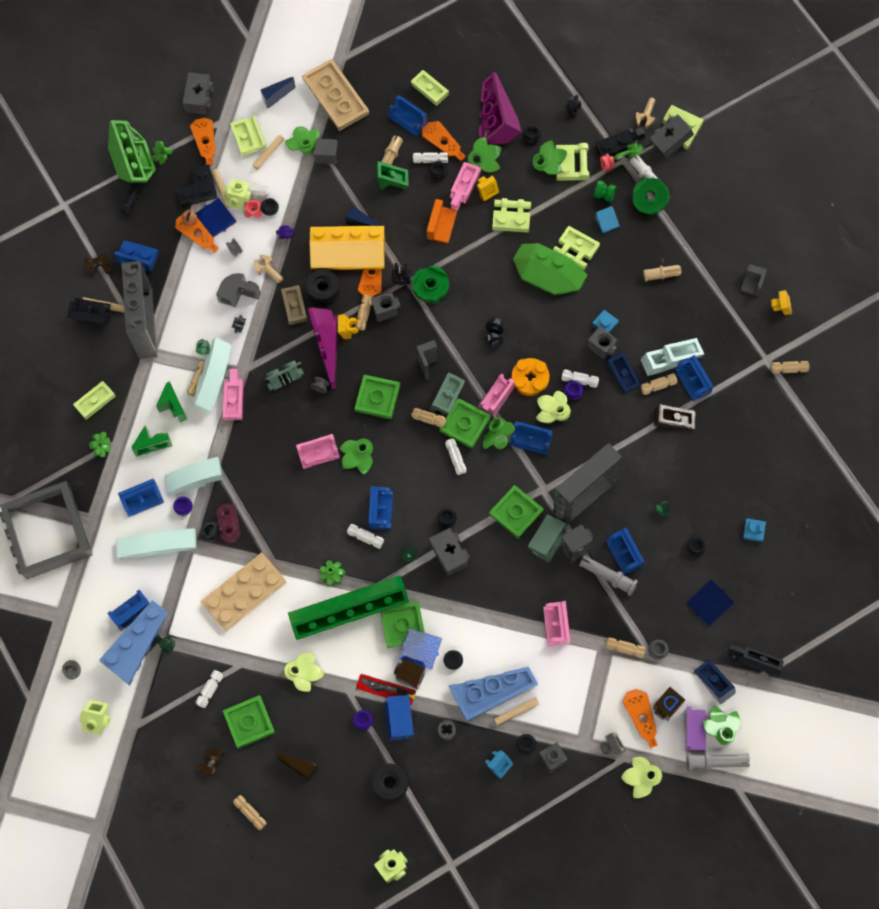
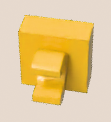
M484 176L478 179L479 184L477 187L483 201L499 193L496 179L493 176L488 179Z
M786 290L780 291L779 299H772L771 306L774 311L782 310L784 315L792 314L790 297Z
M345 314L338 315V333L344 339H351L352 334L358 333V329L356 327L352 328V325L359 323L356 318L349 319Z

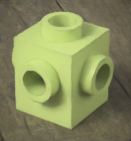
M231 179L230 185H226L224 195L226 196L225 205L243 211L245 203L249 202L251 197L249 183Z
M89 700L80 714L82 731L101 735L110 724L111 716H108L109 704Z
M387 850L379 856L380 860L374 864L388 884L393 879L397 881L406 874L407 866L405 863L408 861L401 851L397 853L395 850L391 852ZM391 863H396L395 867L390 868L389 865Z

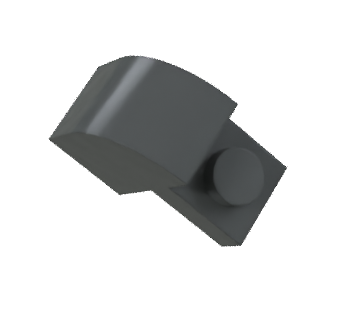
M242 273L227 276L221 282L216 293L218 302L233 307L237 306L241 295L257 300L261 295L259 286L252 281L246 282L245 276Z

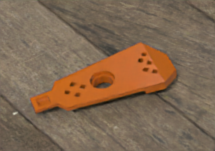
M207 118L196 119L190 125L201 156L206 158V162L210 166L214 164L213 156L216 154L213 121ZM203 140H209L207 144L202 143Z
M439 121L429 122L422 128V137L425 140L431 142L443 152L448 153L450 157L456 156L460 161L465 158V155L460 151V145ZM446 140L448 143L443 145L441 141Z
M182 215L176 219L175 228L179 232L186 235L203 249L209 248L213 253L218 251L219 248L213 243L214 238L198 218L193 226L184 225ZM196 232H201L200 236H195Z
M382 269L363 270L358 287V292L362 296L368 295L374 298L382 293ZM374 270L375 274L370 275L369 271Z
M638 689L627 692L622 703L641 738L648 741L650 748L658 746L654 737L657 734L648 694ZM644 715L646 722H640L639 716Z

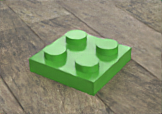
M364 375L355 405V412L392 420L401 383Z
M457 398L450 413L445 418L446 423L444 427H440L439 432L473 449L491 419V415Z
M514 485L489 512V515L519 539L544 512V509Z
M419 601L381 612L387 649L426 641Z
M260 695L223 710L238 749L275 734Z

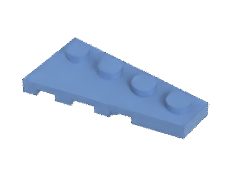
M152 600L99 661L130 686L136 671L139 670L142 664L141 662L145 654L148 653L153 639L159 633L168 616L167 611Z
M528 666L494 676L490 675L477 680L448 685L468 722L538 686V683Z

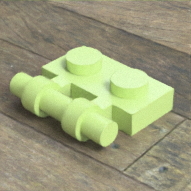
M502 198V200L495 199L494 207H501V211L494 210L492 230L529 232L530 213L523 212V209H531V202H526L524 199H518V201H511L508 198ZM507 208H518V212L507 211Z
M568 226L559 239V244L563 245L562 249L555 246L553 250L571 258L581 269L585 270L587 263L582 261V259L585 257L591 260L600 247V243ZM572 250L578 254L575 257L569 254L568 251Z

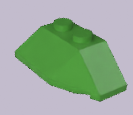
M111 120L109 122L108 149L118 178L128 182H147L156 168L146 140L130 126L131 124L128 121Z
M539 243L521 244L513 258L521 280L553 295L577 292L587 278V274L571 258Z

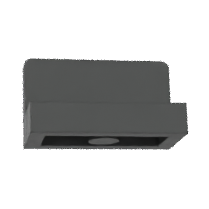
M435 340L417 346L418 362L426 380L430 379L428 365L438 361Z

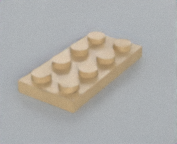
M333 59L302 75L303 81L339 131L369 115L368 108Z
M261 552L201 600V603L223 630L227 632L284 586L287 581Z

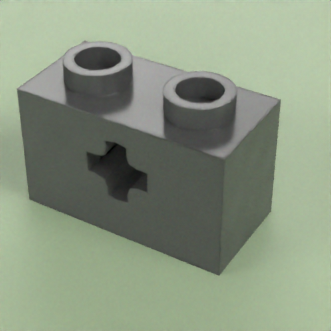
M188 72L182 102L186 113L206 114L207 108H210L211 98L209 96L210 92L214 90V82H211L209 74Z
M677 114L675 117H670L661 129H656L650 139L667 159L688 141L694 133Z
M581 524L562 536L560 548L570 563L591 551L593 535L588 528L585 529Z
M448 528L429 538L430 545L447 577L468 567V559L470 557L465 548L461 549L459 545L461 541L456 532L453 533ZM450 548V550L454 551V553L451 554L450 552H447V550Z

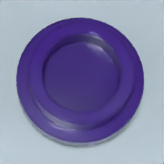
M288 225L280 226L276 230L278 239L293 237L294 229Z
M572 381L566 384L564 393L568 399L577 400L583 394V387L580 383Z
M179 497L173 504L174 511L180 516L188 515L193 508L192 501L187 497Z
M360 710L355 713L353 724L359 730H367L373 724V717L369 711Z

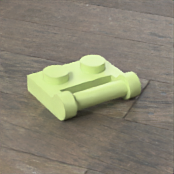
M588 144L556 145V148L567 151L565 160L560 164L562 172L556 174L557 181L589 179V171H587ZM574 153H580L579 172H575Z

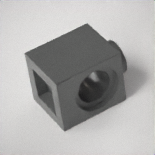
M392 292L371 298V305L377 322L399 315L398 308H401L397 297L394 298ZM386 304L390 305L389 308H383L382 306Z
M599 327L588 339L587 347L606 360L608 356H613L617 351L618 339ZM605 342L608 344V346L603 347L600 345V343Z
M557 742L539 753V758L549 774L567 764L568 759Z

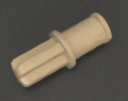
M392 137L388 148L385 149V155L381 162L392 165L394 159L398 157V150L403 143L401 137Z
M679 265L660 266L655 269L643 270L645 282L655 279L664 280L667 277L681 275V267Z

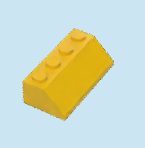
M384 226L310 227L311 270L385 269Z

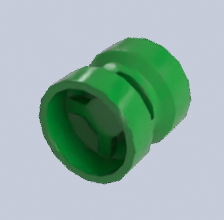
M599 180L593 197L596 199L604 197L606 202L611 203L617 186L613 184L607 186L604 181Z

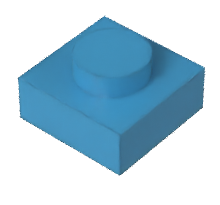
M603 310L592 323V326L596 329L601 327L610 333L618 325L619 320L606 310Z

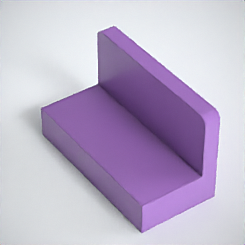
M687 706L685 710V751H706V731L703 727V721L706 720V710H692L690 706Z

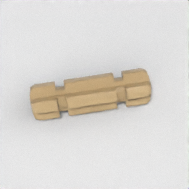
M364 295L362 298V304L357 316L359 323L355 324L358 330H365L371 309L372 296Z
M204 361L199 362L198 370L195 371L190 382L191 385L188 386L187 394L195 397L198 378L203 373Z
M798 361L783 362V364L774 362L771 365V370L774 374L780 372H808L809 362L801 361L798 363Z
M672 373L667 375L666 378L664 376L650 381L651 383H644L641 385V391L646 395L651 393V391L655 392L668 387L667 385L677 384V377Z
M415 408L411 414L416 420L432 425L436 424L438 427H444L446 423L444 416L425 410L422 411V409Z
M611 637L607 640V649H617L621 653L635 654L639 658L644 657L645 647L635 646V644L621 640L616 641V639Z
M239 795L233 801L234 805L241 809L240 811L251 823H254L253 825L258 830L263 829L267 824L266 821L259 817L257 811Z

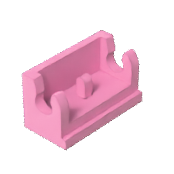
M500 374L479 404L478 409L490 414L494 418L514 390L515 381L511 378L507 381L504 379V375Z
M333 434L296 445L303 469L340 458Z
M566 601L546 604L543 607L548 646L570 644Z

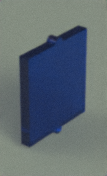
M219 198L209 205L206 204L204 208L196 212L197 218L213 238L221 232H226L227 228L237 223L236 219Z
M710 580L687 601V604L696 612V616H700L710 626L734 604V601L725 593L724 589H721Z
M409 628L406 639L402 642L403 648L399 659H406L432 670L436 657L439 656L438 651L442 638Z

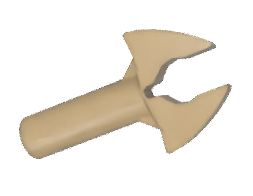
M652 97L648 99L643 113L636 112L635 119L638 128L640 122L646 119L644 130L648 129L655 122V118L650 116L655 104V99Z
M259 255L260 259L265 262V266L260 265L254 260L257 273L260 275L262 272H267L277 283H281L283 277L271 267L273 258Z

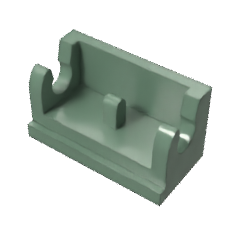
M448 372L429 410L432 412L440 411L441 416L449 414L465 380Z
M547 514L529 543L528 548L532 550L534 555L549 563L561 544L562 536L568 532L566 523Z

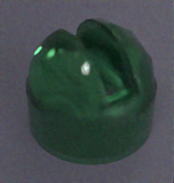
M204 339L198 340L195 348L196 353L200 355L209 354L211 348L209 341H204Z
M660 501L657 503V514L660 516H670V502Z
M417 547L402 548V557L406 561H413L417 556Z
M167 636L162 638L158 645L165 653L169 654L175 648V640Z

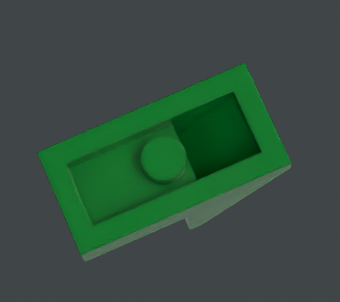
M380 161L376 162V179L381 190L388 185L403 189L409 186L408 170Z
M169 381L165 384L156 407L159 413L170 409L174 418L178 417L180 422L187 420V417Z
M145 425L132 445V451L137 457L171 447L172 442L168 433H158L150 437L149 430Z

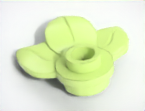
M556 391L553 397L544 395L537 399L538 405L542 409L536 416V420L539 422L550 424L555 420L565 421L569 418L571 409L563 392Z
M313 653L300 654L295 661L289 662L284 668L286 678L293 681L295 687L303 692H310V682L317 681L324 676L322 669L313 664L315 660V654ZM291 668H296L298 673H292Z
M634 757L632 758L633 768L627 769L622 774L621 779L625 783L634 786V798H643L651 793L653 786L661 782L662 772L657 766L651 765L646 758ZM650 772L655 773V777L653 779L648 778V774Z

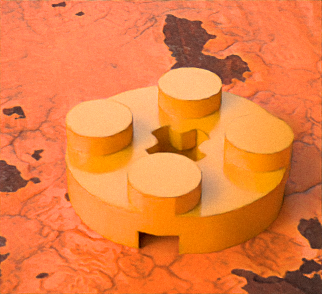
M534 358L519 360L512 371V379L515 381L514 386L518 389V392L526 396H535L543 391V389L545 390L549 383V371L546 363ZM532 373L536 378H532V381H529L528 377L525 376Z

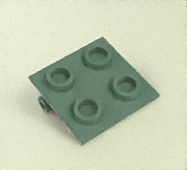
M294 360L283 365L284 369L281 371L275 369L267 373V378L264 380H269L270 383L267 384L269 390L274 389L275 391L282 387L278 376H280L284 386L286 385L282 374H285L288 382L291 383L287 372L292 381L301 378L304 373L301 368H297V365L301 364V362L296 363Z

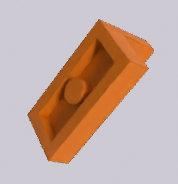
M435 200L427 228V239L449 243L457 210L443 207V200Z

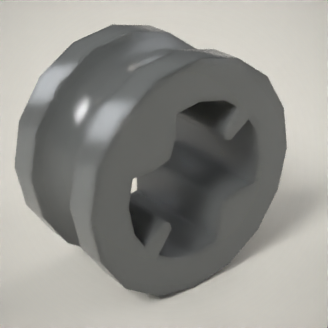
M234 238L232 242L226 243L234 257L237 256V253L243 252Z
M314 377V383L311 384V388L317 392L326 393V387H329L330 383L323 378Z
M69 660L62 666V672L66 678L73 680L79 677L81 667L78 662ZM72 665H75L74 668L77 669L76 672H72L71 674H69L67 668H71Z
M443 721L438 726V734L443 740H451L456 734V727L451 721ZM444 726L447 728L449 726L452 727L450 735L448 733L442 734Z

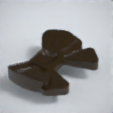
M105 252L100 257L84 259L85 268L92 276L95 275L96 267L102 266L106 274H109L112 269L110 267V258Z
M209 748L205 750V753L210 758L208 764L197 763L196 766L199 772L207 776H215L216 767L224 753L218 748Z

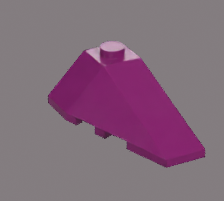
M493 72L482 82L481 89L483 111L480 112L482 125L479 126L480 138L485 137L488 145L509 143L521 133L518 117L497 73Z
M308 308L311 324L332 389H335L338 318L337 315L333 316L331 310Z

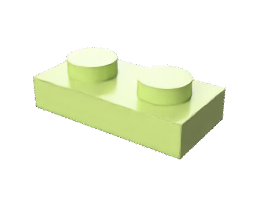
M424 70L411 80V85L436 106L449 95V91Z
M102 381L73 405L87 420L116 396Z

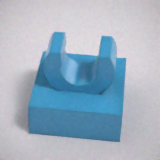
M746 518L743 539L763 542L766 522Z
M501 750L499 752L493 751L492 754L495 757L491 762L489 760L485 762L490 770L501 779L514 763Z

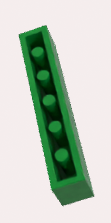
M399 575L288 612L295 638L299 640L410 602L402 578Z

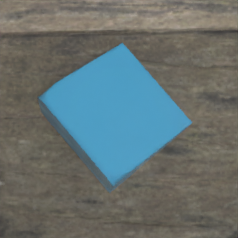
M612 206L596 212L595 219L602 233L619 227Z

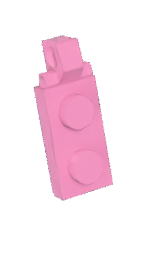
M464 162L451 189V209L458 211L461 202L466 203L481 173V167Z
M230 369V379H225L223 420H242L244 384L243 379H239L238 369Z

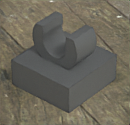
M610 733L605 736L608 743L600 747L603 754H609L613 751L614 755H620L626 752L617 733Z

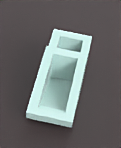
M697 338L665 345L660 350L647 352L641 358V362L647 375L650 376L676 368L680 362L693 355L696 358H700L704 353Z
M218 457L193 463L165 475L168 494L204 487L206 483L224 479Z

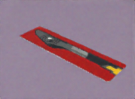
M360 674L356 689L385 698L409 695L410 705H412L416 694L414 689L364 674Z

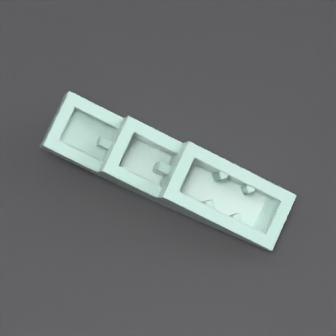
M217 337L212 340L210 353L205 358L203 373L198 378L193 405L209 414L212 412L219 394L232 346Z
M194 528L116 539L117 558L122 560L135 556L167 555L196 548V531Z

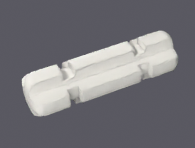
M413 153V162L447 163L448 153Z
M249 184L251 195L258 196L260 194L261 197H268V186L259 187V185Z
M564 370L562 373L563 381L569 382L571 380L585 386L589 384L590 387L594 388L598 386L599 377L597 376L589 377L588 374L571 373L570 370Z
M454 438L447 440L445 445L447 450H449L457 475H462L466 473V467Z
M351 524L347 530L348 535L356 536L357 539L367 544H372L378 549L384 543L383 538L375 537V534L362 528L358 529V526Z
M214 670L212 672L211 679H208L201 691L202 695L198 696L195 702L198 706L202 708L207 706L208 699H211L218 687L217 683L223 678V674L219 671Z

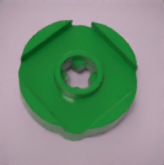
M658 178L642 179L633 189V204L644 214L655 215L665 209L670 199L667 186ZM648 192H655V198L653 200H647Z
M428 266V268L420 269L413 277V292L424 302L438 303L449 291L447 274L439 267ZM431 281H434L435 286L429 288L426 283H431Z

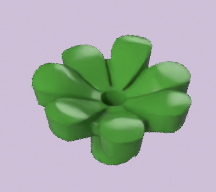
M155 141V148H152L153 153L156 154L154 160L155 162L159 161L161 165L167 160V155L172 154V149L164 147L162 141Z
M105 432L93 435L94 441L89 443V447L94 449L95 455L105 457V452L111 451V447L107 445L110 443L109 437L106 438Z
M331 560L327 561V566L320 568V572L323 573L320 576L321 581L327 580L328 586H333L334 581L338 584L341 583L342 578L340 576L345 575V570L340 569L341 563L336 562L333 564Z

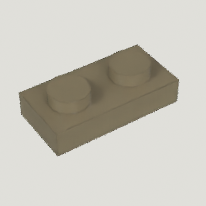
M299 285L281 289L289 325L308 321Z

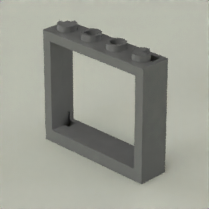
M141 261L121 263L126 333L139 359L158 357L152 287Z
M609 443L556 488L553 516L556 519L569 525L617 483L622 456Z
M67 481L0 505L2 510L0 518L7 526L5 534L13 545L10 547L13 557H16L18 561L15 564L19 575L22 574L26 580L93 555L71 487ZM62 494L80 547L27 566L10 512Z

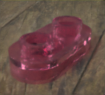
M223 504L217 511L218 523L222 529L221 537L226 542H235L240 536L238 514L233 505ZM225 511H230L229 515H224ZM227 529H233L232 533H226Z

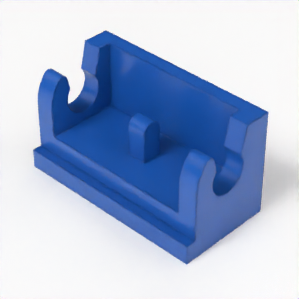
M398 95L395 99L396 104L389 107L388 117L414 136H417L427 124V114Z
M695 355L678 364L679 367L675 369V372L693 402L711 394L713 385Z
M515 421V430L511 435L510 446L547 455L553 431Z
M154 478L118 493L128 517L165 503Z
M371 486L369 507L370 529L391 530L393 491H390L388 487Z
M627 528L609 536L606 544L624 576L643 567L644 560Z
M137 590L134 596L114 611L107 613L120 631L131 625L149 604V601L140 590Z
M409 695L387 697L384 705L389 741L408 739L409 736L414 735Z

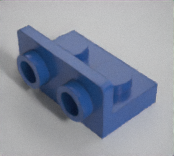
M124 240L119 252L115 251L114 256L120 265H122L121 263L141 261L144 271L151 272L159 252L157 249Z

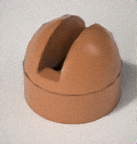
M186 210L182 215V220L185 225L193 226L197 222V215L192 210Z

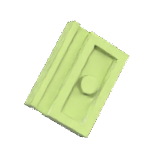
M255 115L249 119L245 118L230 123L241 156L257 152L262 148L266 149V144Z

